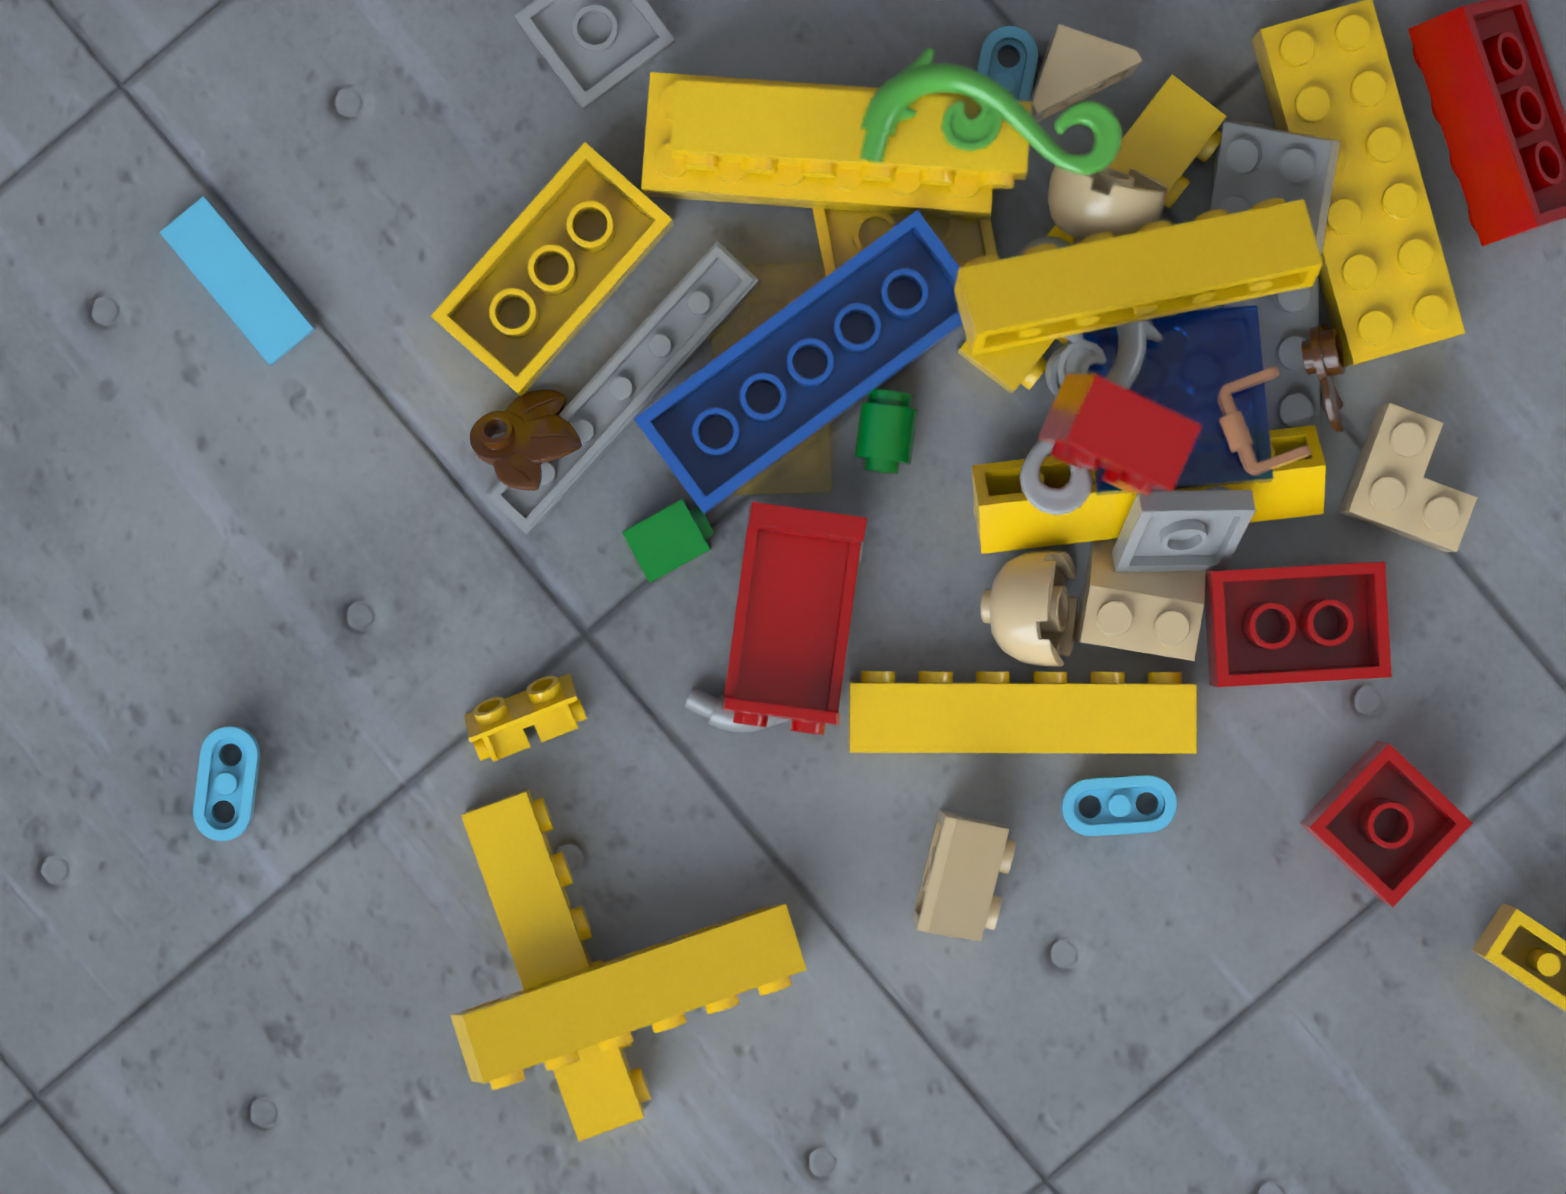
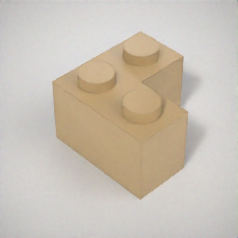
M1386 403L1377 407L1338 513L1443 552H1457L1478 497L1424 478L1443 422L1395 404Z

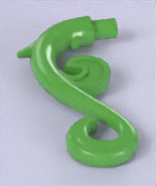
M927 48L916 61L880 86L870 99L860 126L861 129L865 130L860 159L883 164L889 136H895L897 125L901 121L916 115L915 109L908 108L910 104L920 97L932 93L950 92L962 94L978 103L981 108L980 115L975 119L967 118L962 101L951 105L943 114L941 130L948 144L957 150L968 152L985 149L997 138L1002 119H1004L1047 160L1059 168L1080 175H1090L1099 172L1112 163L1120 149L1122 137L1119 121L1108 107L1099 102L1082 101L1071 105L1063 111L1055 121L1054 128L1057 134L1062 135L1069 126L1075 124L1086 125L1093 131L1095 136L1094 146L1091 152L1085 155L1066 153L1048 136L1007 89L988 76L967 67L947 63L932 64L934 55L932 48Z

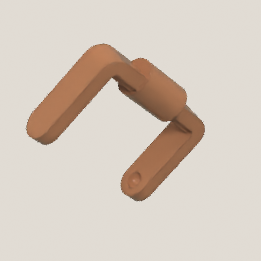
M1277 366L1228 383L1222 387L1217 396L1218 404L1224 416L1219 421L1231 452H1238L1245 471L1251 475H1259L1311 455L1307 445L1258 463L1251 447L1254 443L1242 412L1237 411L1231 394L1280 376Z

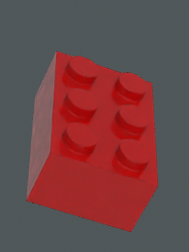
M1385 561L1206 571L1205 615L1210 686L1234 687L1392 677Z

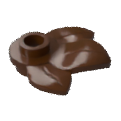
M1325 323L1321 324V326L1310 328V339L1301 342V350L1308 375L1317 373L1322 387L1323 410L1327 414L1330 425L1338 433L1344 431L1339 409L1343 407V402L1335 388L1334 376L1345 374V357L1337 329H1330L1328 324Z
M544 389L530 391L522 397L518 396L505 411H494L482 416L476 421L470 432V444L473 452L479 459L494 466L499 481L510 488L528 491L539 489L542 478L541 464L562 458L581 449L582 442L572 425L558 416L565 406V395L561 392ZM498 433H505L503 436L499 438H491L492 436Z

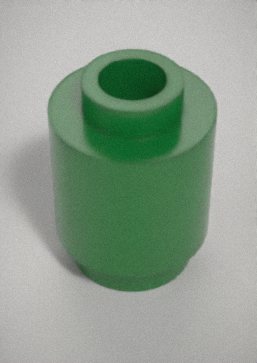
M874 389L868 394L867 403H861L854 457L865 459L864 470L898 474L899 464H911L918 413L917 409L912 408L913 394Z

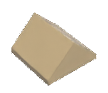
M1058 24L1049 40L1031 93V116L1038 123L1071 105L1131 77L1142 63L1138 51Z

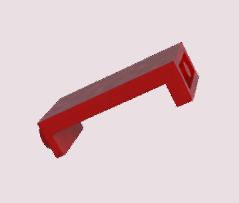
M753 501L750 504L722 702V710L734 712L733 723L767 727L768 717L791 720L790 731L824 735L825 725H839V705L861 543L865 538L867 517Z

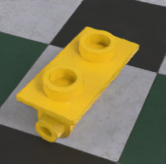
M569 673L561 677L546 676L531 683L526 691L505 699L502 697L487 699L479 703L472 712L465 714L464 718L470 743L473 742L480 761L491 757L492 761L495 762L531 747L524 728L534 725L542 743L579 729L578 722L586 720L587 715L580 698H577L573 679Z

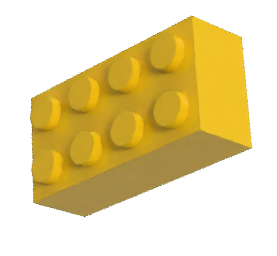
M584 142L433 312L431 317L522 397L673 227V221L655 203Z

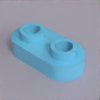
M1004 26L994 30L987 36L982 45L976 72L986 75L1000 84L1017 101H1030L1038 62V48L1035 40L1028 32L1015 26ZM1004 48L1013 49L1018 54V64L1011 68L1002 66L997 58L998 52Z
M226 726L214 730L206 737L200 750L193 818L198 830L207 838L215 841H228L240 836L248 829L253 819L261 754L256 738L242 727ZM229 743L237 745L242 752V758L237 765L227 764L222 757L223 748ZM225 800L233 805L235 814L231 821L224 822L217 818L215 807L219 801Z
M1154 775L1082 778L1070 784L1063 793L1060 808L1066 824L1081 835L1105 836L1152 833L1162 830L1172 821L1177 809V799L1172 787L1165 780ZM1144 792L1152 793L1156 799L1155 808L1149 813H1140L1136 808V799ZM1085 796H1095L1099 801L1098 812L1091 817L1082 816L1079 812L1080 800Z

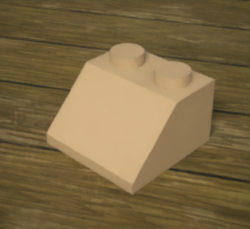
M1118 538L1091 541L1074 641L1195 661L1204 609L1206 571L1115 572L1111 552Z
M939 809L912 916V921L917 930L982 941L985 928L995 929L1002 903V897L993 895L998 873L1008 875L1016 846V841L1007 839L1009 828L1006 825Z

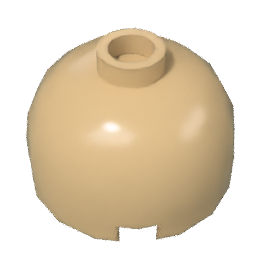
M1112 163L1101 171L1090 175L1074 174L1055 165L1050 177L1048 191L1050 214L1060 230L1075 238L1073 245L1080 244L1088 236L1102 232L1113 233L1115 237L1137 233L1141 227L1158 221L1165 203L1167 186L1159 180L1131 168L1129 174L1111 169L1109 167Z
M1035 551L1013 558L998 571L993 581L992 589H985L981 598V618L983 623L991 624L993 637L1000 648L1022 663L1061 667L1064 665V662L1060 656L1070 657L1073 650L1077 630L1078 597L1071 596L1069 598L1066 579L1077 578L1072 558L1067 552Z

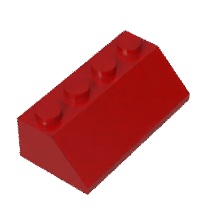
M1485 0L1472 3L1408 28L1413 44L1412 53L1414 60L1422 70L1431 97L1432 113L1441 126L1450 152V165L1454 174L1459 178L1468 205V218L1471 226L1478 234L1481 246L1505 240L1566 219V114L1527 0Z

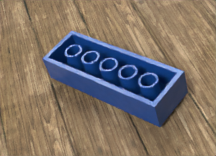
M916 210L635 417L634 420L705 515L963 325L954 292L960 267L920 212Z

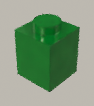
M683 499L622 532L649 583L710 551L711 549L705 539L715 534L698 505L688 509Z

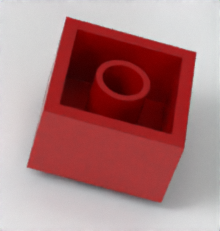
M1067 373L1037 438L1053 445L1049 454L1052 457L1079 469L1085 467L1096 471L1100 467L1105 469L1102 477L1103 481L1132 494L1136 491L1150 496L1152 489L1173 490L1202 425L1096 374Z
M1377 740L1299 824L1380 901L1394 907L1473 823L1392 745Z

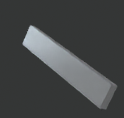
M717 241L558 415L569 422L576 430L582 442L581 449L562 458L541 464L542 478L538 490L513 489L498 481L485 496L526 535H531L635 421L634 418L652 403L762 281Z

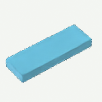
M202 196L159 232L270 366H273L316 330L206 197Z

